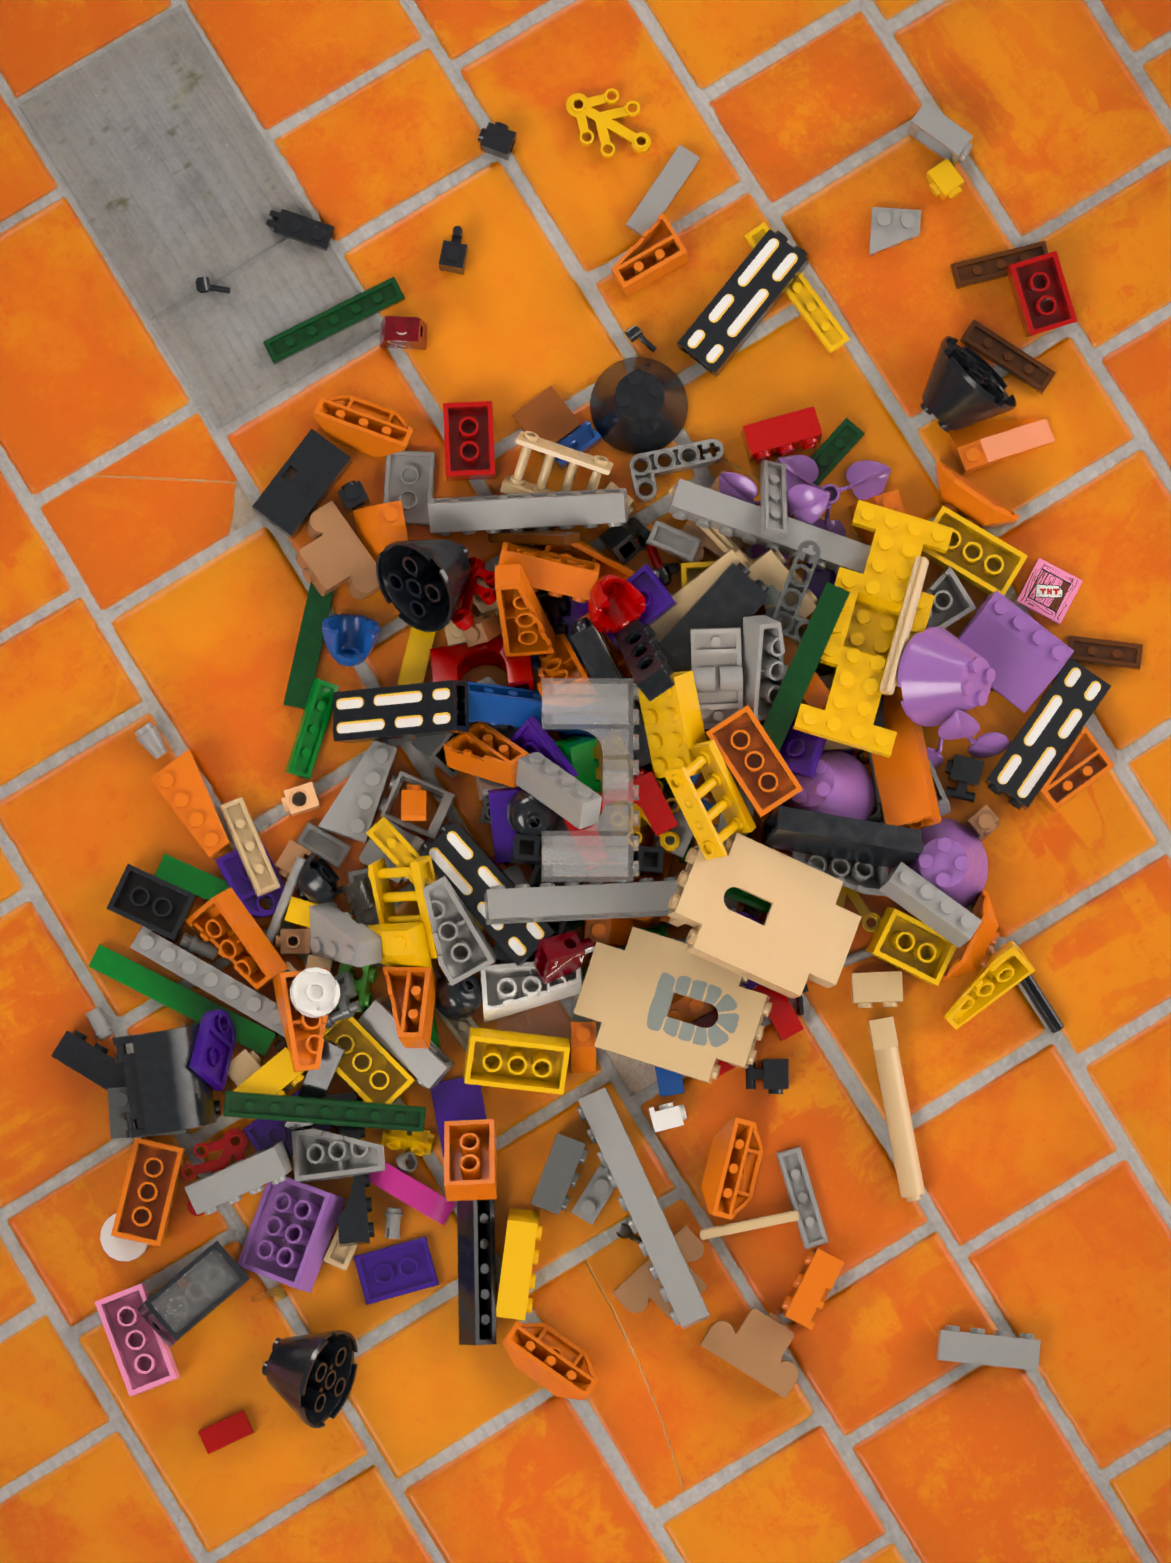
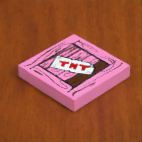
M1039 558L1016 603L1060 625L1083 581Z

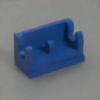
M586 421L557 444L586 453L601 442V435L593 429L590 421ZM555 457V462L562 470L568 467V461Z

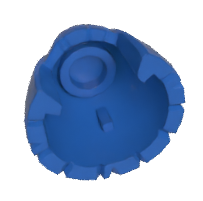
M342 613L341 616L334 614L329 616V618H325L322 623V632L327 649L333 659L342 666L354 667L362 663L373 650L379 636L380 627L374 619L369 620V617L359 614L351 616L349 613Z

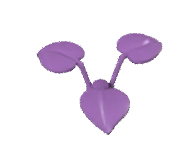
M793 455L777 459V463L786 465L787 492L797 484H807L830 492L825 520L818 519L810 525L846 537V531L843 523L839 520L829 521L831 505L838 501L840 492L853 488L854 495L860 500L880 495L891 472L888 466L880 462L859 461L852 464L846 471V479L850 485L838 488L834 484H826L821 487L812 483L817 479L819 472L817 464L810 457Z
M734 472L720 474V493L757 506L761 505V501L753 500L758 494V489L751 479ZM807 484L793 486L787 494V516L790 517L794 514L796 520L807 524L814 523L824 513L828 505L830 492ZM759 544L752 545L751 553L753 559L767 552L765 546ZM780 552L787 561L784 564V566L786 567L790 561V558L787 554Z
M956 708L945 722L939 724L937 749L934 750L933 748L926 747L928 759H931L935 769L943 762V756L940 753L942 752L944 739L968 738L972 744L968 747V753L978 758H988L1002 753L1010 746L1011 741L1005 735L996 732L986 733L974 739L972 736L976 735L980 730L979 723L969 714Z

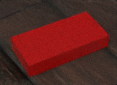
M245 1410L198 1431L208 1454L255 1433Z

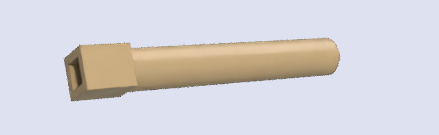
M892 1016L867 1021L872 1051H874L901 1198H906L907 1202L922 1200L921 1195L926 1193L898 1050L899 1044L894 1018Z

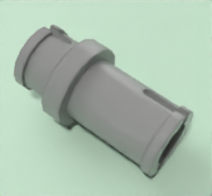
M186 932L179 947L187 949V952L191 954L194 952L212 961L218 951L215 945L199 939V936L196 934L192 936Z

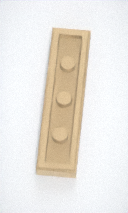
M240 797L220 805V812L256 896L260 897L280 889L281 886L243 798Z
M793 1210L701 1229L699 1232L700 1238L705 1240L800 1220L799 1211Z

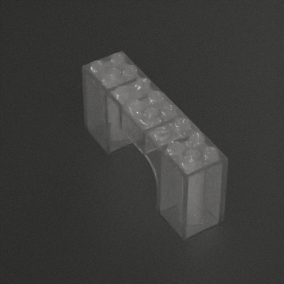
M542 678V729L588 731L598 739L603 751V809L601 816L592 827L585 830L542 831V882H634V876H639V861H634V851H639V836H634V826H639V810H634V800H639V785H634V775H639V760H634V750H639V734H634V725H639V709H634V700H639V688L633 678Z

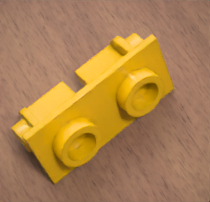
M385 1129L382 1145H386L392 1150H408L419 1156L430 1155L435 1134H430V1131L424 1130V1132L412 1131V1135H407V1131Z

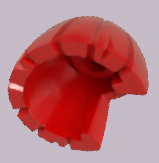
M605 575L600 580H597L590 590L588 598L589 616L592 624L599 632L616 633L641 617V613L645 610L646 601L644 596L628 581L616 575Z

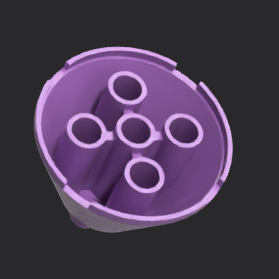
M927 627L925 631L916 633L910 639L900 660L897 684L898 687H902L903 700L900 701L902 708L909 719L918 725L928 727L939 725L945 722L956 708L966 712L977 706H984L988 700L991 684L995 680V670L990 668L988 662L946 629Z
M838 750L822 751L813 779L794 774L803 791L780 805L867 820L869 814H872L875 805V785L868 769L856 757Z
M941 818L942 822L919 829L922 830L921 839L924 840V849L908 867L961 906L967 908L978 898L985 886L988 876L986 851L977 835L966 825L949 818Z

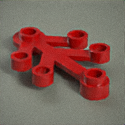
M477 557L468 558L472 577L469 579L459 602L460 604L463 601L462 608L455 611L452 622L456 627L464 631L470 629L474 624V616L471 613L474 594L481 597L486 605H491L497 600L496 592L492 589L495 587V571L490 572L484 569L485 563L481 559H477ZM477 578L484 579L489 588L487 589L477 584Z
M233 1128L228 1130L221 1140L206 1144L197 1143L193 1151L198 1158H204L208 1152L222 1149L224 1151L218 1159L193 1166L190 1164L184 1165L181 1169L182 1177L190 1180L198 1174L223 1170L229 1166L228 1162L233 1154L236 1162L242 1159L245 1160L243 1150L248 1143L246 1134L241 1129ZM233 1136L240 1138V1143L236 1146L230 1143ZM198 1146L206 1148V1152L203 1155L197 1154L196 1148ZM187 1167L193 1169V1175L190 1177L185 1176L183 1172ZM188 1201V1211L192 1215L201 1216L205 1213L202 1212L197 1215L191 1201Z

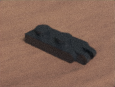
M281 209L280 213L273 210L270 211L269 216L278 219L277 222L269 219L266 222L267 226L274 228V233L327 251L335 229L334 226L285 209Z

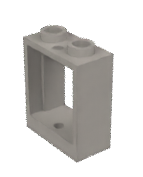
M927 102L922 105L910 122L907 133L944 160L948 158L954 167L958 161L963 163L970 154V150L973 147L971 144L973 135Z
M402 771L399 772L398 776L394 774L388 787L392 789L388 798H383L378 811L382 812L380 817L384 816L388 821L428 839L433 838L435 840L452 806L455 794ZM404 781L412 785H421V789L442 797L428 831L407 821H401L400 818L390 814Z

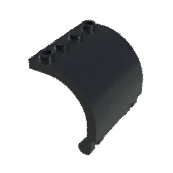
M193 1022L191 1025L174 1029L112 1038L113 1046L116 1045L117 1055H114L115 1063L123 1062L130 1111L123 1113L124 1121H127L128 1130H125L126 1138L175 1132L217 1122V1115H221L220 1101L214 1100L213 1091L215 1090L189 1067L200 1022ZM133 1043L134 1053H127L126 1044ZM144 1118V1128H138L137 1119Z

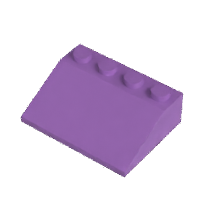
M998 591L987 595L958 636L959 640L988 662L990 668L995 670V680L992 682L991 688L1023 713L1027 711L1059 673L1074 652V650Z
M289 1177L275 1185H272V1182L267 1183L237 1264L242 1268L290 1287L311 1293L346 1198L302 1182H297Z

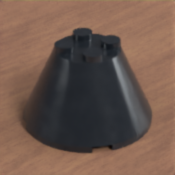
M946 336L941 341L922 395L923 402L920 404L921 408L927 414H933L939 420V426L946 432H949L951 429L957 431L1013 410L1017 405L1016 399L1013 394L1009 397L1005 391L1008 385L999 374L967 345L964 348L956 344L958 339Z
M644 357L624 359L607 368L596 381L590 399L592 421L601 438L613 448L635 455L663 449L669 445L681 432L688 411L686 391L679 377L665 364Z
M448 539L408 540L390 543L379 554L376 563L378 584L388 604L392 602L400 612L398 617L411 627L424 632L441 630L452 620L466 585L472 577L471 565L468 559L469 552L464 545H458Z
M344 1330L292 1336L283 1339L276 1338L269 1360L263 1365L262 1374L266 1376L272 1388L307 1426L312 1428L324 1427V1422L329 1417L334 1419L340 1412L352 1389L358 1365L353 1363L354 1352H358L356 1340L351 1333Z

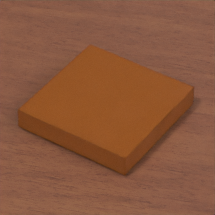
M552 386L548 387L512 415L524 432H534L540 438L554 443H558L581 425Z

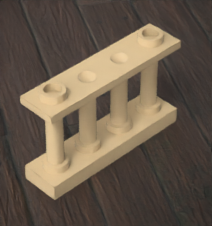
M520 431L515 441L516 444L523 446L514 475H506L500 492L505 494L555 492L549 490L546 486L555 457L569 462L561 490L558 492L571 491L579 465L593 470L586 490H597L602 473L609 475L614 463L609 462L606 457L600 455L592 456L540 438L534 432ZM532 449L546 454L538 481L535 484L526 482L523 478Z

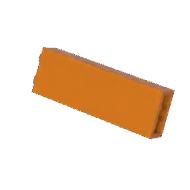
M895 686L892 695H884L885 729L897 732L891 756L887 758L871 753L885 824L919 830L942 821L922 726L914 723L906 715L900 702L903 700L902 687Z

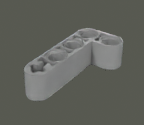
M708 439L635 455L630 461L629 468L636 499L642 503H649L655 499L657 492L655 477L719 463L724 454L723 444L719 440ZM709 447H713L716 451L719 450L715 457H712L711 453H707L709 452ZM700 448L702 449L701 454H702V453H707V454H703V458H702L703 460H699V458H700V452H699L698 449H700ZM690 451L694 453L696 458L692 462H686L682 459V454ZM666 456L671 459L672 463L668 467H661L658 464V459ZM638 461H643L647 464V469L644 472H637L633 467L634 464ZM643 485H648L652 488L653 492L649 496H643L639 493V488Z

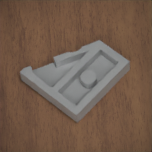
M872 207L869 255H875L881 250L889 247L892 248L903 241H909L920 235L921 210Z

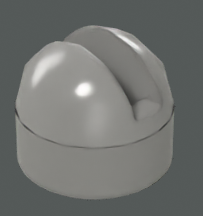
M413 1152L401 1153L396 1158L397 1168L402 1172H413L417 1168L418 1160Z

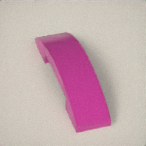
M385 1162V1171L369 1173L371 1183L444 1225L456 1203L447 1201L446 1197Z

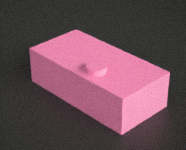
M146 1284L136 1285L95 1302L129 1396L141 1394L181 1378L170 1348L137 1311L142 1303L150 1297Z

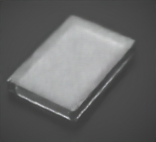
M557 1000L497 1019L496 1030L569 1038L570 1043L572 1001Z

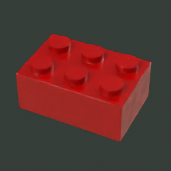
M1057 251L1006 266L1026 337L1077 322Z
M492 401L443 403L446 481L496 479Z
M812 406L745 425L742 428L741 436L749 463L755 461L756 464H760L762 459L769 461V457L779 454V457H786L793 454L795 449L802 448L803 451L816 448V443H820L822 431L815 407Z

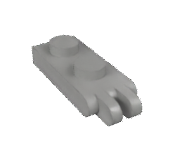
M602 1163L571 1211L591 1225H593L614 1191L607 1176L611 1174L608 1165L603 1166Z

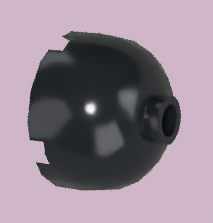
M523 789L511 796L507 803L506 816L510 827L517 834L545 836L556 822V812Z
M311 854L306 858L298 875L297 893L305 901L310 900L317 904L328 903L344 891L343 884L340 887L338 886L336 881L340 878L325 860L320 858L317 861L313 859L316 855Z
M443 974L437 980L435 997L437 1010L452 1020L467 1019L472 1016L482 1003V985L479 979L473 974L451 986L447 977Z

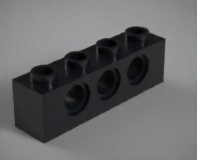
M638 618L614 635L636 685L649 701H652L675 685L671 677L674 672L667 663L668 659L662 652V647L655 638L656 634L649 624L644 626Z

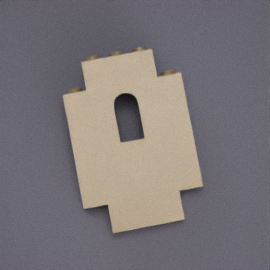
M739 833L729 836L723 842L727 852L725 857L706 860L699 845L690 848L685 859L688 862L687 866L677 879L679 887L676 894L674 893L669 900L668 907L670 910L667 915L671 917L669 923L678 927L687 924L694 927L686 938V943H688L687 952L791 999L802 995L807 979L826 988L837 984L861 920V916L835 905L843 881ZM736 887L771 903L764 925L729 910L724 903L726 890Z

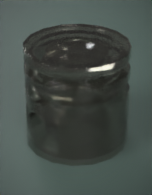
M369 877L357 880L341 888L347 904L351 905L349 909L353 910L352 916L376 907Z

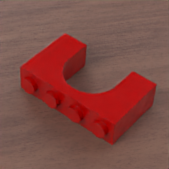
M503 638L491 639L488 642L468 647V644L465 643L430 649L433 682L461 681L465 673L474 667L494 665L506 672L509 687L535 690L531 655L506 657Z
M644 769L632 775L633 781L624 784L622 780L610 786L611 792L602 796L600 815L613 802L624 800L633 802L645 813L656 837L679 826L652 771L647 773ZM563 818L588 870L612 859L599 834L598 823L579 830Z
M760 984L752 989L770 997L769 1002H772V1007L768 1019L781 1042L804 1029L785 995ZM715 1008L714 1011L691 1021V1024L702 1028L712 1027L718 1020L717 1009ZM719 1060L717 1065H721L718 1077L736 1066Z

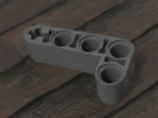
M805 540L800 543L771 617L775 620L780 615L787 616L789 625L782 629V634L800 642L802 636L798 633L799 627L803 624H809L810 619L799 616L798 612L821 553L820 547L813 540ZM809 545H812L813 551L816 552L815 556L810 555L807 563L812 564L811 568L805 564L797 563L798 559L804 560L805 553L802 549L808 548ZM798 568H802L807 572V578L802 582H797L793 578V572ZM795 592L798 595L797 603L794 605L786 604L784 602L785 594Z

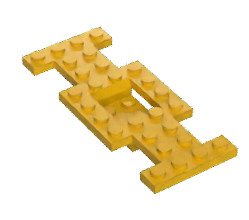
M858 500L851 525L875 533L863 574L839 567L834 583L835 586L849 591L850 594L819 662L836 667L825 710L801 703L793 729L890 758L897 732L873 724L882 695L879 688L915 558L921 555L923 547L946 554L954 528ZM921 592L908 642L916 633H922L926 630L935 595Z

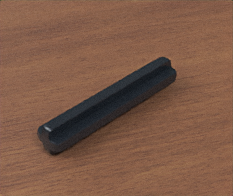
M1030 974L1020 983L1051 1032L1056 1033L1063 1029L1064 1025L1034 977Z

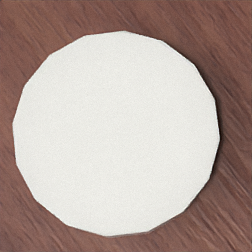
M319 967L307 968L300 972L293 979L290 987V999L295 1009L302 1015L311 1018L323 1017L329 1014L336 1007L340 998V988L337 980L331 976L332 974L329 971Z
M113 1214L105 1221L101 1229L100 1241L103 1250L110 1257L118 1261L129 1262L139 1258L146 1252L149 1245L111 1236L116 1214Z

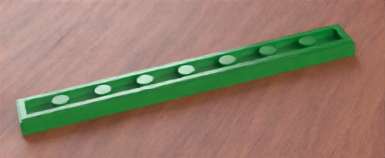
M100 944L88 965L94 970L197 1022L201 1021L207 1011L224 1010L233 1021L236 1042L263 1056H266L276 1037L275 1033Z

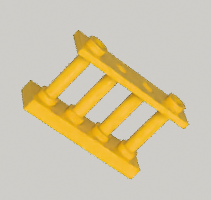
M710 740L694 744L690 748L695 759L687 767H676L663 772L706 860L727 855L722 843L729 836L736 833H749L756 828L715 741ZM700 769L705 782L695 789L690 777ZM711 791L716 804L706 811L701 798ZM722 813L727 825L717 834L711 821Z
M431 855L421 856L410 862L411 867L386 868L385 858H380L369 864L368 877L372 885L379 924L424 922L431 959L437 958L433 931L423 893V887L436 881ZM412 877L415 891L391 892L389 878ZM417 901L420 915L396 916L393 902Z

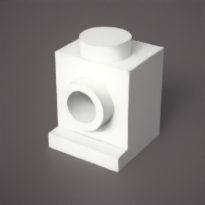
M673 1102L659 1105V1111L656 1112L654 1107L648 1108L654 1132L684 1125L683 1120L687 1119L684 1104L675 1107Z

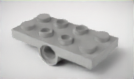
M740 627L690 629L691 671H693L704 729L715 727L743 708Z

